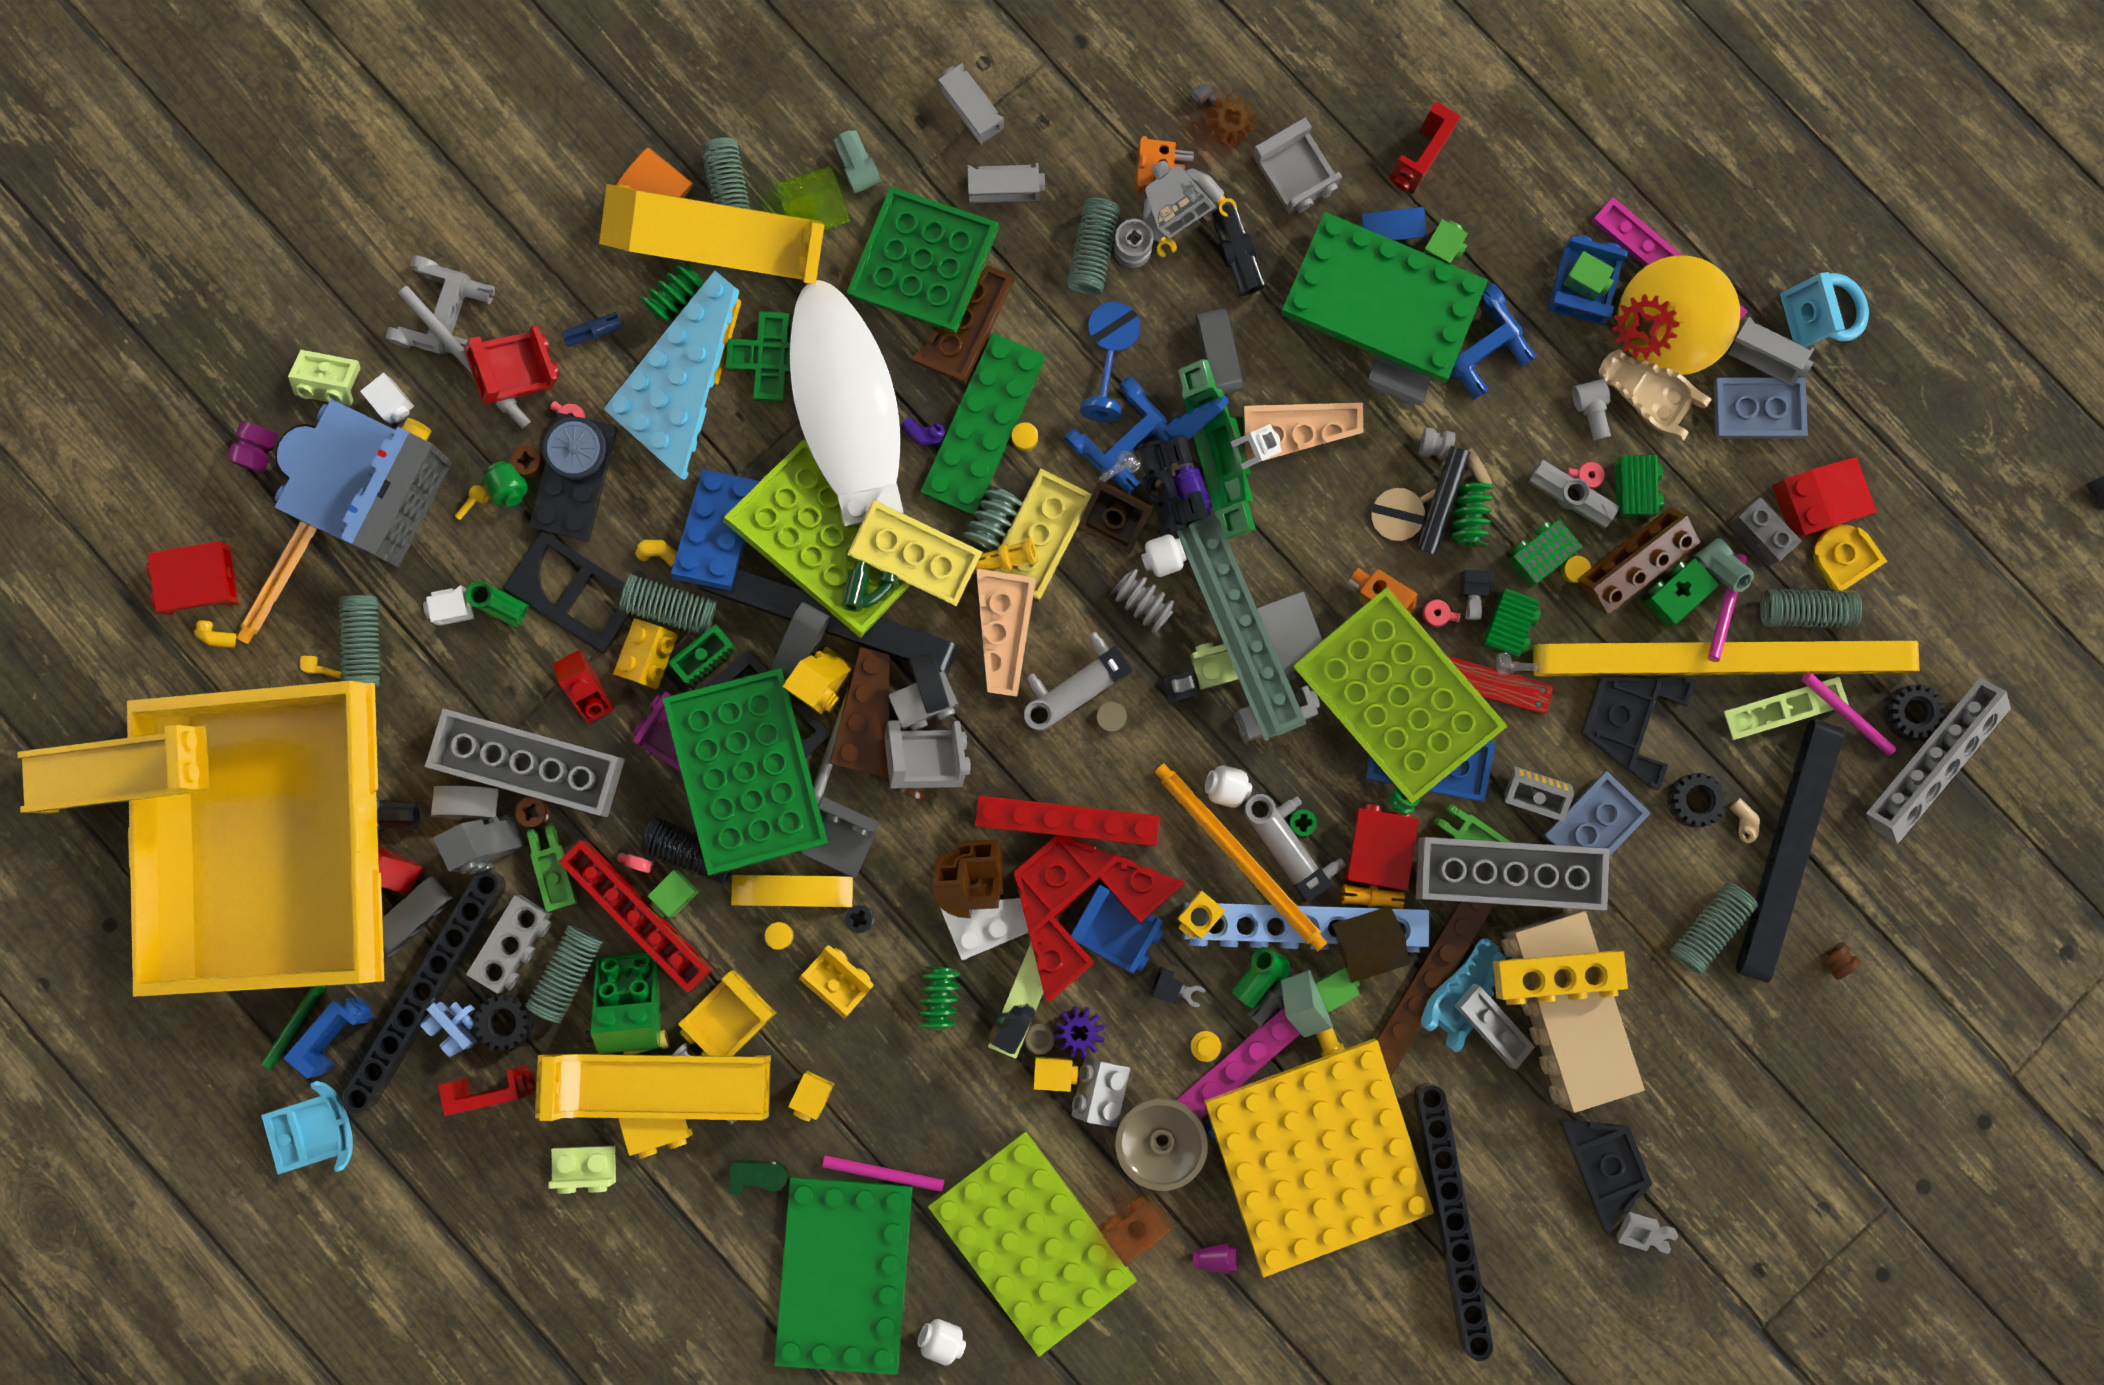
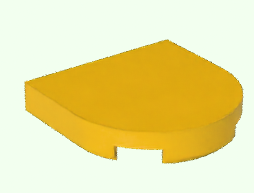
M1840 524L1825 530L1819 535L1813 547L1814 564L1831 590L1844 591L1887 562L1871 537L1863 529L1851 525Z

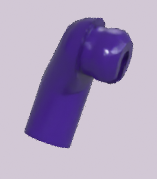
M910 417L900 426L916 444L921 446L938 444L943 440L945 434L944 427L938 423H934L930 427L921 428Z

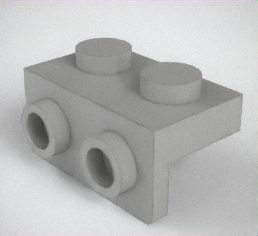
M1090 1057L1084 1058L1083 1065L1079 1071L1077 1092L1072 1102V1117L1087 1123L1117 1128L1130 1067L1099 1061Z

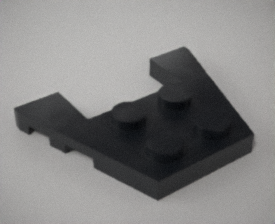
M1602 676L1598 679L1580 734L1648 787L1658 791L1661 788L1668 764L1639 754L1656 699L1659 697L1684 707L1688 706L1696 680Z

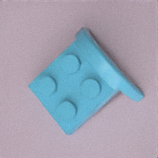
M316 1081L310 1084L311 1088L317 1091L320 1097L261 1115L278 1174L337 1156L334 1166L335 1172L341 1171L347 1166L353 1150L349 1118L339 1095L326 1083Z

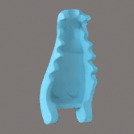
M1487 938L1479 940L1466 962L1434 991L1423 1011L1421 1018L1422 1027L1428 1031H1433L1437 1026L1441 1027L1448 1033L1446 1045L1454 1052L1462 1049L1465 1038L1473 1029V1026L1455 1008V1005L1473 984L1480 985L1490 997L1494 996L1492 987L1495 985L1493 961L1506 960L1499 946Z

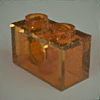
M1143 1195L1138 1197L1128 1206L1130 1211L1124 1216L1120 1217L1117 1214L1104 1224L1106 1229L1102 1232L1103 1237L1125 1267L1175 1229L1172 1222L1151 1195L1147 1198H1144ZM1135 1220L1143 1222L1145 1224L1144 1231L1140 1235L1130 1234L1128 1226L1131 1222Z

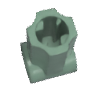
M848 130L839 134L834 139V144L845 166L844 171L854 194L881 183L877 168L872 158L868 157L857 131Z
M1720 538L1715 539L1693 556V559L1695 558L1710 575L1715 576L1733 592H1743L1754 579V572L1737 559L1727 543Z

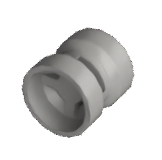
M1425 427L1421 437L1419 456L1429 458L1432 455H1437L1440 460L1446 461L1450 446L1455 444V432L1445 431L1440 434L1433 428Z

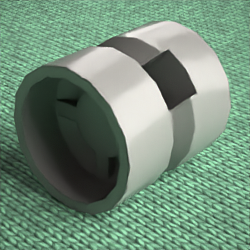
M1139 219L1126 220L1116 230L1115 258L1121 265L1127 268L1141 267L1147 263L1151 256L1154 236L1152 229L1146 222Z

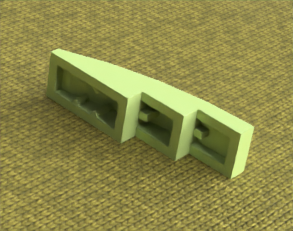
M1840 677L1822 682L1849 705ZM1806 686L1724 711V715L1732 739L1736 740L1834 709Z
M1031 943L1002 1013L1010 1011L1014 1005L1026 1003L1032 1006L1036 1012L1043 995V988ZM1026 1033L1015 1054H1009L989 1043L988 1047L1016 1059Z

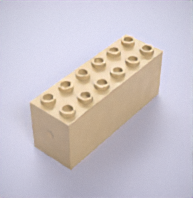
M1568 911L1502 932L1504 939L1501 940L1502 949L1505 956L1511 959L1599 952L1586 911ZM1593 967L1588 968L1585 973V979L1589 984L1594 983L1597 979V971ZM1562 969L1558 970L1554 975V982L1558 987L1564 985L1567 978ZM1528 972L1523 977V985L1526 989H1531L1535 985L1536 979L1532 972ZM1588 992V998L1569 1000L1568 994L1556 995L1557 1001L1537 1002V997L1525 998V1004H1521L1524 1014L1530 1016L1533 1025L1530 1028V1034L1534 1044L1540 1047L1542 1057H1539V1061L1544 1074H1549L1552 1086L1549 1087V1093L1554 1104H1558L1560 1108L1576 1113L1645 1091L1614 996L1599 997V992Z

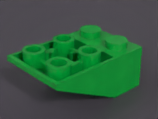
M648 953L597 957L591 1036L598 1054L660 1048L661 1012L658 963Z

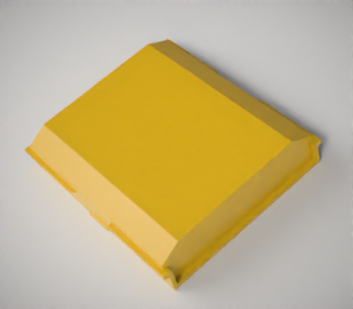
M340 681L127 701L128 738L165 733L164 726L169 725L192 727L206 725L210 787L198 793L129 801L128 847L131 875L133 997L384 981L381 873L379 872L376 801L378 768L375 683Z

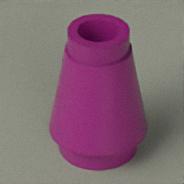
M1229 1243L1193 1250L1194 1269L1229 1275L1230 1271H1238L1237 1246H1230Z

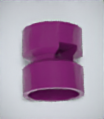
M241 420L235 434L239 441L238 443L231 444L226 460L246 469L264 474L270 459L266 453L273 451L279 435L261 426Z

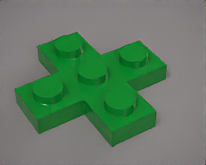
M759 311L758 340L728 339L726 369L727 371L755 372L753 397L755 401L785 402L786 374H791L789 313Z

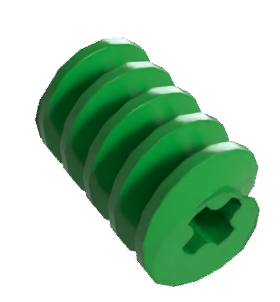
M685 260L686 268L680 265L674 267L677 276L670 272L665 274L668 284L661 280L657 281L659 292L653 288L648 289L650 300L642 295L639 297L641 302L658 321L661 318L669 323L671 320L668 311L670 310L678 315L680 312L677 303L686 307L688 302L685 296L688 295L693 298L696 294L694 289L696 287L700 289L704 284L699 275Z
M1467 483L1459 486L1457 495L1460 497L1455 498L1454 505L1459 508L1453 511V516L1458 520L1452 523V528L1458 532L1452 533V541L1467 547L1484 548L1489 546V544L1480 541V538L1490 535V532L1481 529V527L1491 524L1490 520L1482 516L1492 512L1491 508L1484 506V502L1493 500L1492 496L1485 494L1486 490L1494 489L1493 485Z
M923 966L931 970V973L922 975V979L929 982L930 985L921 987L920 991L929 996L919 1000V1003L926 1006L927 1010L918 1012V1016L925 1018L926 1022L917 1024V1028L947 1030L948 1027L956 1025V1021L949 1018L948 1015L957 1013V1009L950 1006L949 1003L958 1001V996L950 993V991L959 989V984L951 981V979L959 977L960 972L953 968Z

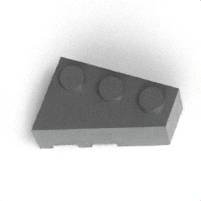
M506 814L500 819L497 816L488 819L490 824L485 825L482 819L461 823L433 837L448 871L460 872L461 874L468 872L469 875L489 871L494 868L493 863L527 846L513 814Z

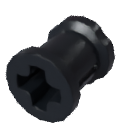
M860 905L849 909L845 921L847 927L852 932L862 933L872 928L875 918L870 908ZM864 911V918L868 922L866 925L860 924L856 927V920L853 918L854 913L860 914Z

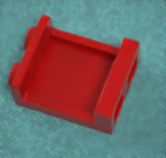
M1435 101L1419 131L1432 140L1418 162H1413L1404 155L1399 157L1389 177L1396 188L1403 192L1409 191L1414 194L1450 138L1461 117L1460 115Z
M538 325L531 326L527 333L484 342H482L480 336L468 339L464 353L483 405L553 388L559 375L556 363L550 360L547 352L549 349L547 338L544 333L541 334Z
M216 541L148 553L149 562L146 564V572L152 582L153 592L150 593V601L157 613L168 616L173 615V611L214 604L226 606L239 604L230 545Z
M1364 804L1363 809H1355L1356 822L1348 868H1345L1343 880L1408 891L1419 819L1411 817V814L1402 815L1396 811H1393V814L1381 812V806Z
M526 1064L508 1069L506 1073L509 1087L470 1095L467 1077L440 1084L438 1086L444 1116L519 1100L532 1095V1088L535 1087L533 1072L528 1070Z

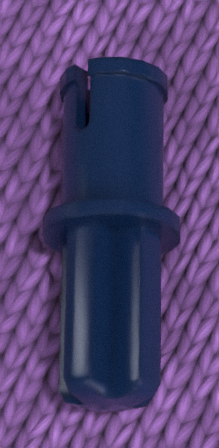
M615 311L612 314L592 321L588 318V322L564 330L562 336L565 344L568 347H572L594 338L595 341H598V337L623 330Z

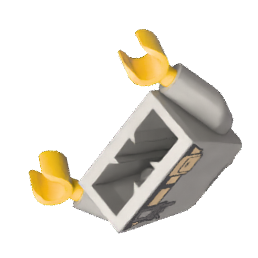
M1166 161L1156 163L1151 169L1156 180L1145 188L1147 198L1144 201L1143 221L1152 229L1153 240L1159 243L1157 253L1161 257L1166 256L1162 245L1168 244L1174 253L1177 246L1171 237L1216 208L1213 202L1217 201L1219 211L1223 216L1228 217V214L1222 209V205L1225 202H1231L1237 209L1236 202L1232 198H1225L1223 196L1224 191L1211 176L1193 168L1185 170L1181 165L1170 169Z

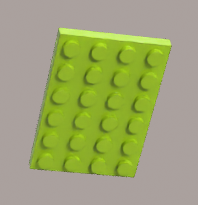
M804 439L724 516L723 522L860 638L911 586L898 579L899 588L891 590L877 604L869 608H863L859 612H851L841 607L848 572L854 570L856 561H860L847 555V552L861 524L844 526L838 496L823 476ZM868 564L866 573L869 575L866 595L879 587L877 579L883 573V571Z
M1387 586L1293 665L1296 671L1411 803L1418 800L1507 727V724Z
M1027 1131L1023 1132L928 1205V1208L1038 1357L1137 1281Z

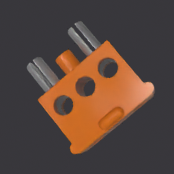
M1143 136L1139 142L1137 152L1135 193L1146 192L1145 188L1147 185L1156 180L1151 171L1156 163L1166 161L1170 169L1177 165H1181L1185 169V165L1174 164V160L1192 162L1194 152L1175 150L1176 142L1148 139L1147 136Z

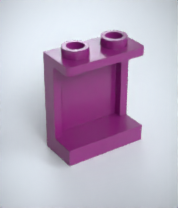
M665 691L663 695L658 694L650 706L652 712L647 720L642 719L633 732V735H635L633 742L681 772L662 699L673 695Z

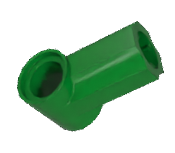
M474 581L466 588L465 597L471 606L515 628L519 626L527 613L528 604L494 588L486 582ZM481 588H486L488 599L483 603H477L475 599L476 592Z
M1268 947L1258 948L1252 955L1250 969L1234 987L1232 993L1253 1009L1274 982H1279L1287 977L1290 970L1288 959Z

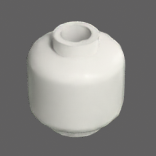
M1170 534L1148 541L1145 544L1146 553L1141 554L1146 571L1153 570L1157 577H1163L1180 571L1183 568V561L1187 560L1180 538L1175 539Z
M1225 765L1211 770L1205 782V792L1209 795V799L1213 803L1231 808L1240 806L1244 800L1247 801L1252 791V784L1248 783L1246 772Z
M935 1319L930 1324L926 1323L923 1326L918 1338V1347H921L923 1357L943 1365H949L955 1358L960 1359L962 1357L966 1341L963 1340V1333L960 1327L940 1319Z

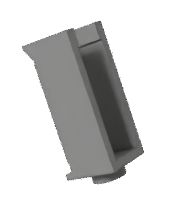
M963 63L957 67L951 66L941 74L940 79H938L940 92L980 145L1004 129L1003 116L998 115L996 108L967 70L964 72Z
M1036 163L1034 168H1031V165L978 166V169H975L968 165L969 202L1040 201V191H1045V173H1039V163Z
M1748 317L1728 355L1794 386L1798 377L1805 378L1814 362L1809 360L1815 348L1812 347L1811 350H1808L1794 341L1759 324H1755L1752 318Z

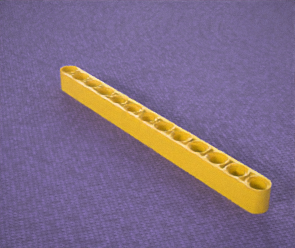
M1918 641L1725 642L1719 662L1708 660L1712 642L1533 645L1534 676L1806 674L1808 672L1812 674H1892L1920 671Z

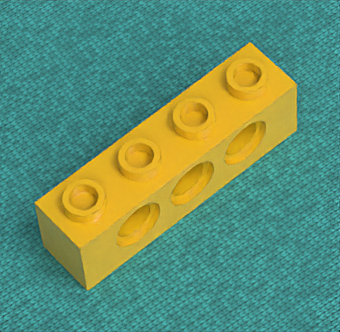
M1615 950L1493 961L1496 998L1506 1000V1005L1525 1004V998L1537 997V1002L1557 1001L1556 995L1568 994L1569 1000L1588 998V992H1599V997L1618 996V990L1628 989L1624 951ZM1590 967L1595 968L1597 971V979L1592 984H1589L1585 979L1586 970ZM1562 969L1567 978L1565 984L1558 987L1554 982V975L1558 970ZM1528 972H1532L1536 979L1535 985L1531 989H1526L1523 985V977Z

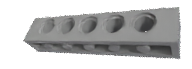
M1982 678L1976 681L1868 810L1866 815L1874 831L1896 844L1902 840L2009 712L2011 707L2007 691Z

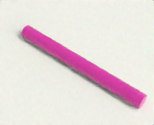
M1735 555L1737 559L1746 564L1747 557L1745 555ZM1726 587L1708 654V660L1712 662L1720 661L1738 591L1733 592L1728 587Z
M1811 672L1803 676V683L1883 753L1891 756L1896 751V747Z
M826 1155L822 1165L823 1168L939 1192H942L944 1185L943 1179Z

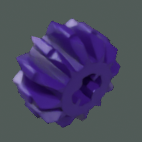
M1073 1006L1072 1013L1074 1017L1070 1018L1063 1011L1061 1016L1067 1023L1063 1024L1056 1021L1054 1024L1056 1028L1064 1030L1062 1033L1054 1034V1039H1066L1060 1044L1059 1049L1063 1051L1071 1045L1069 1056L1072 1058L1075 1056L1077 1048H1080L1082 1058H1086L1085 1047L1089 1046L1091 1051L1096 1053L1098 1049L1092 1041L1104 1042V1037L1096 1035L1095 1032L1105 1030V1026L1103 1024L1093 1026V1023L1100 1018L1098 1013L1087 1019L1090 1011L1089 1007H1085L1082 1016H1078V1009L1076 1006ZM1074 1025L1078 1027L1085 1025L1088 1030L1084 1031L1087 1036L1083 1040L1080 1037L1074 1039L1071 1036L1074 1033V1030H1071Z

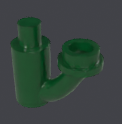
M856 561L854 570L848 572L841 607L851 612H859L863 608H869L877 604L891 590L899 588L898 576L889 572L881 573L877 579L879 587L866 595L869 575L866 573L867 564L863 561Z

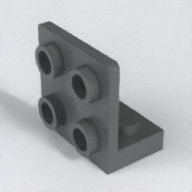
M1376 355L1367 384L1379 393H1389L1399 397L1406 404L1422 406L1431 378Z
M823 797L819 809H821L820 814L828 844L802 851V854L852 877H857L881 823Z

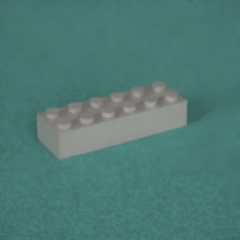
M443 708L425 767L608 817L625 759Z
M1431 837L1418 838L1416 899L1607 910L1609 849Z

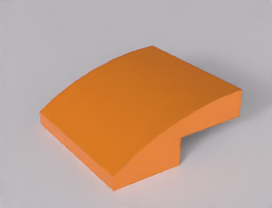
M646 148L616 184L617 186L619 184L628 185L632 189L681 198H685L694 185L693 182L650 148Z

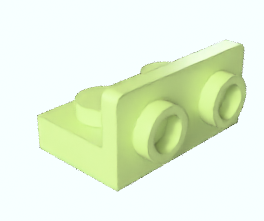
M300 350L288 378L293 393L296 396L326 402L333 399L343 405L351 406L353 403L351 389L361 368L357 360Z
M1213 642L1195 647L1196 652L1192 653L1190 657L1200 690L1239 680L1224 644L1214 647Z
M615 1145L556 1147L551 1149L552 1180L548 1182L549 1189L557 1188V1193L559 1194L575 1193L576 1188L588 1187V1192L607 1191V1186L616 1183Z

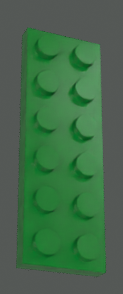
M992 332L922 487V495L975 517L974 513L980 508V502L984 499L985 492L990 486L1011 439L1012 431L1019 421L1045 363L1046 355Z

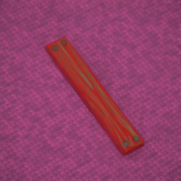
M1448 656L1483 698L1538 714H1547L1554 685Z

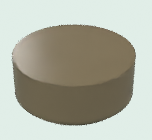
M1106 702L1099 708L1097 722L1103 730L1116 732L1125 725L1127 714L1121 704Z
M1037 1023L1029 1027L1024 1041L1030 1052L1042 1055L1052 1049L1055 1039L1054 1033L1049 1026Z

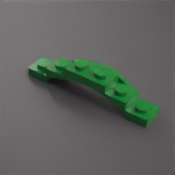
M1201 359L1178 370L1183 387L1182 396L1187 412L1224 396L1222 389L1216 388L1209 360ZM1226 405L1219 414L1194 435V440L1216 518L1220 521L1224 539L1231 540L1256 529L1249 503L1253 502V498L1246 477L1251 475L1249 467L1242 469L1240 465L1248 461L1243 443L1235 447L1231 445V442L1240 438L1241 435L1236 418L1229 416Z

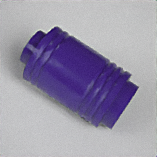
M1187 465L1175 470L1176 476L1173 479L1178 497H1181V500L1187 498L1186 494L1201 491L1207 514L1211 515L1213 506L1199 468L1193 469L1191 465Z

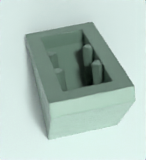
M1310 970L1281 980L1285 1016L1304 1038L1333 1028Z

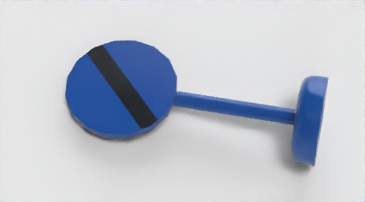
M1107 302L1098 306L1092 312L1088 321V332L1092 341L1100 348L1107 350L1100 395L1084 399L1080 406V413L1084 417L1097 422H1115L1121 418V406L1116 401L1107 398L1114 352H1121L1130 348L1137 341L1141 331L1140 320L1136 312L1128 305L1120 302Z

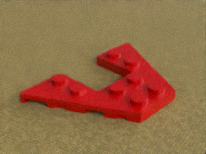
M1056 835L1016 869L1014 876L1046 1003L1052 1002L1094 965V961L1055 919L1060 913L1100 880L1131 916L1141 924L1185 886V882L1181 879L1177 880L1156 872L1155 869L1138 865L1134 861L1116 854L1112 855L1096 849L1095 846L1085 842L1081 843L1069 836Z

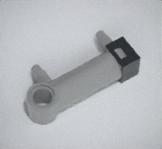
M1097 632L1090 634L1089 639L1099 654L1098 659L1049 692L1035 674L1029 675L1027 681L1038 699L1026 706L1024 711L1026 725L1035 732L1048 730L1053 724L1102 691L1130 675L1132 668L1115 645L1109 649ZM1041 708L1047 712L1048 718L1044 723L1037 724L1031 720L1030 715L1034 709Z
M1256 794L1250 797L1243 806L1245 819L1251 823L1292 881L1293 887L1305 903H1309L1333 886L1329 879L1345 867L1346 863L1344 860L1339 858L1325 868H1319L1284 820L1286 816L1302 804L1300 798L1296 796L1276 808L1274 801L1267 795ZM1255 801L1263 802L1267 808L1266 815L1263 818L1255 817L1251 811Z

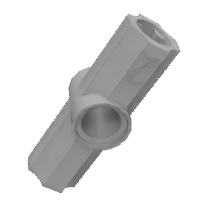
M1544 460L1540 461L1528 481L1532 486L1557 500L1562 508L1577 512L1603 529L1607 528L1619 508L1617 504L1590 489L1584 480L1574 479ZM1568 488H1573L1578 492V501L1569 498Z

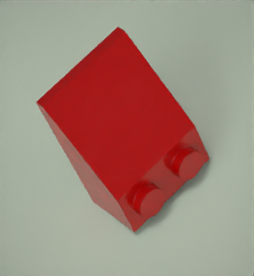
M1857 457L1815 468L1785 478L1772 485L1785 523L1799 539L1877 513Z

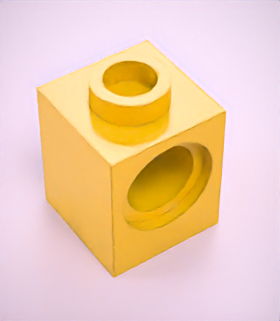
M1199 891L1176 918L1181 922L1178 928L1191 939L1195 936L1202 939L1226 910L1203 891ZM1196 908L1203 909L1207 914V920L1202 926H1196L1191 921V913Z
M1036 1056L1035 1090L1071 1092V1084L1077 1085L1078 1066H1072V1058Z
M806 1071L788 1106L794 1109L793 1115L808 1122L811 1118L817 1120L835 1083L810 1071Z

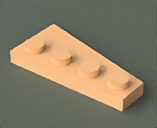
M1363 403L1243 406L1244 436L1270 424L1273 431L1280 437V447L1282 449V452L1267 459L1275 458L1363 433ZM1249 440L1244 442L1247 460L1255 458L1256 456Z
M976 568L987 692L1017 697L1036 578Z

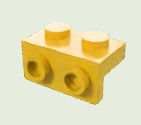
M634 618L613 674L647 687L658 689L678 635L661 626Z
M827 945L818 958L800 976L799 980L845 1019L870 991L873 983L865 971L860 968L856 969L847 961L846 955L841 950L833 949L830 945Z

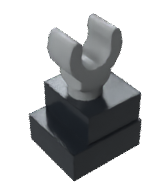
M1464 570L1460 572L1459 596H1469L1465 617L1467 620L1481 619L1482 606L1480 599L1481 597L1489 596L1493 571Z
M1193 671L1162 679L1169 705L1199 697Z
M1160 966L1150 995L1176 1004L1180 996L1185 998L1191 1006L1200 1007L1199 1003L1192 1001L1191 994L1196 990L1204 993L1205 989L1197 985L1190 987L1183 985V982L1173 978L1174 971Z

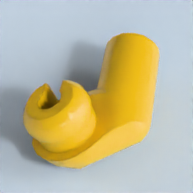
M643 540L637 545L638 548L635 554L639 560L647 561L651 557L659 556L673 568L677 552L665 541Z
M197 621L196 630H194L197 639L213 647L235 648L236 633L212 631L213 624L211 621Z

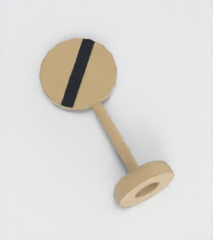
M1469 448L1467 451L1471 453L1466 465L1467 470L1464 471L1461 482L1472 476L1476 483L1492 484L1483 463L1475 451ZM1393 488L1383 492L1376 499L1372 507L1371 519L1375 529L1381 536L1393 541H1403L1412 538L1420 531L1424 523L1425 509L1423 504L1433 499L1436 488L1420 498L1414 492L1405 488Z

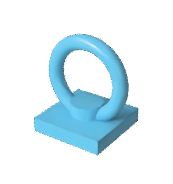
M1829 272L1819 273L1780 293L1792 340L1804 347H1808L1827 337L1837 341L1853 340L1862 334L1868 323L1869 308L1866 297L1858 284L1845 275L1838 273L1829 274ZM1833 285L1845 289L1854 301L1856 320L1849 329L1844 327Z

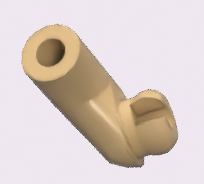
M1738 798L1729 806V809L1739 817L1738 833L1740 839L1745 843H1752L1759 835L1760 818L1741 798Z

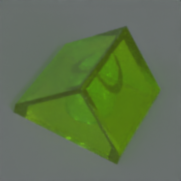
M831 166L776 184L787 216L821 221L824 224V230L850 221Z

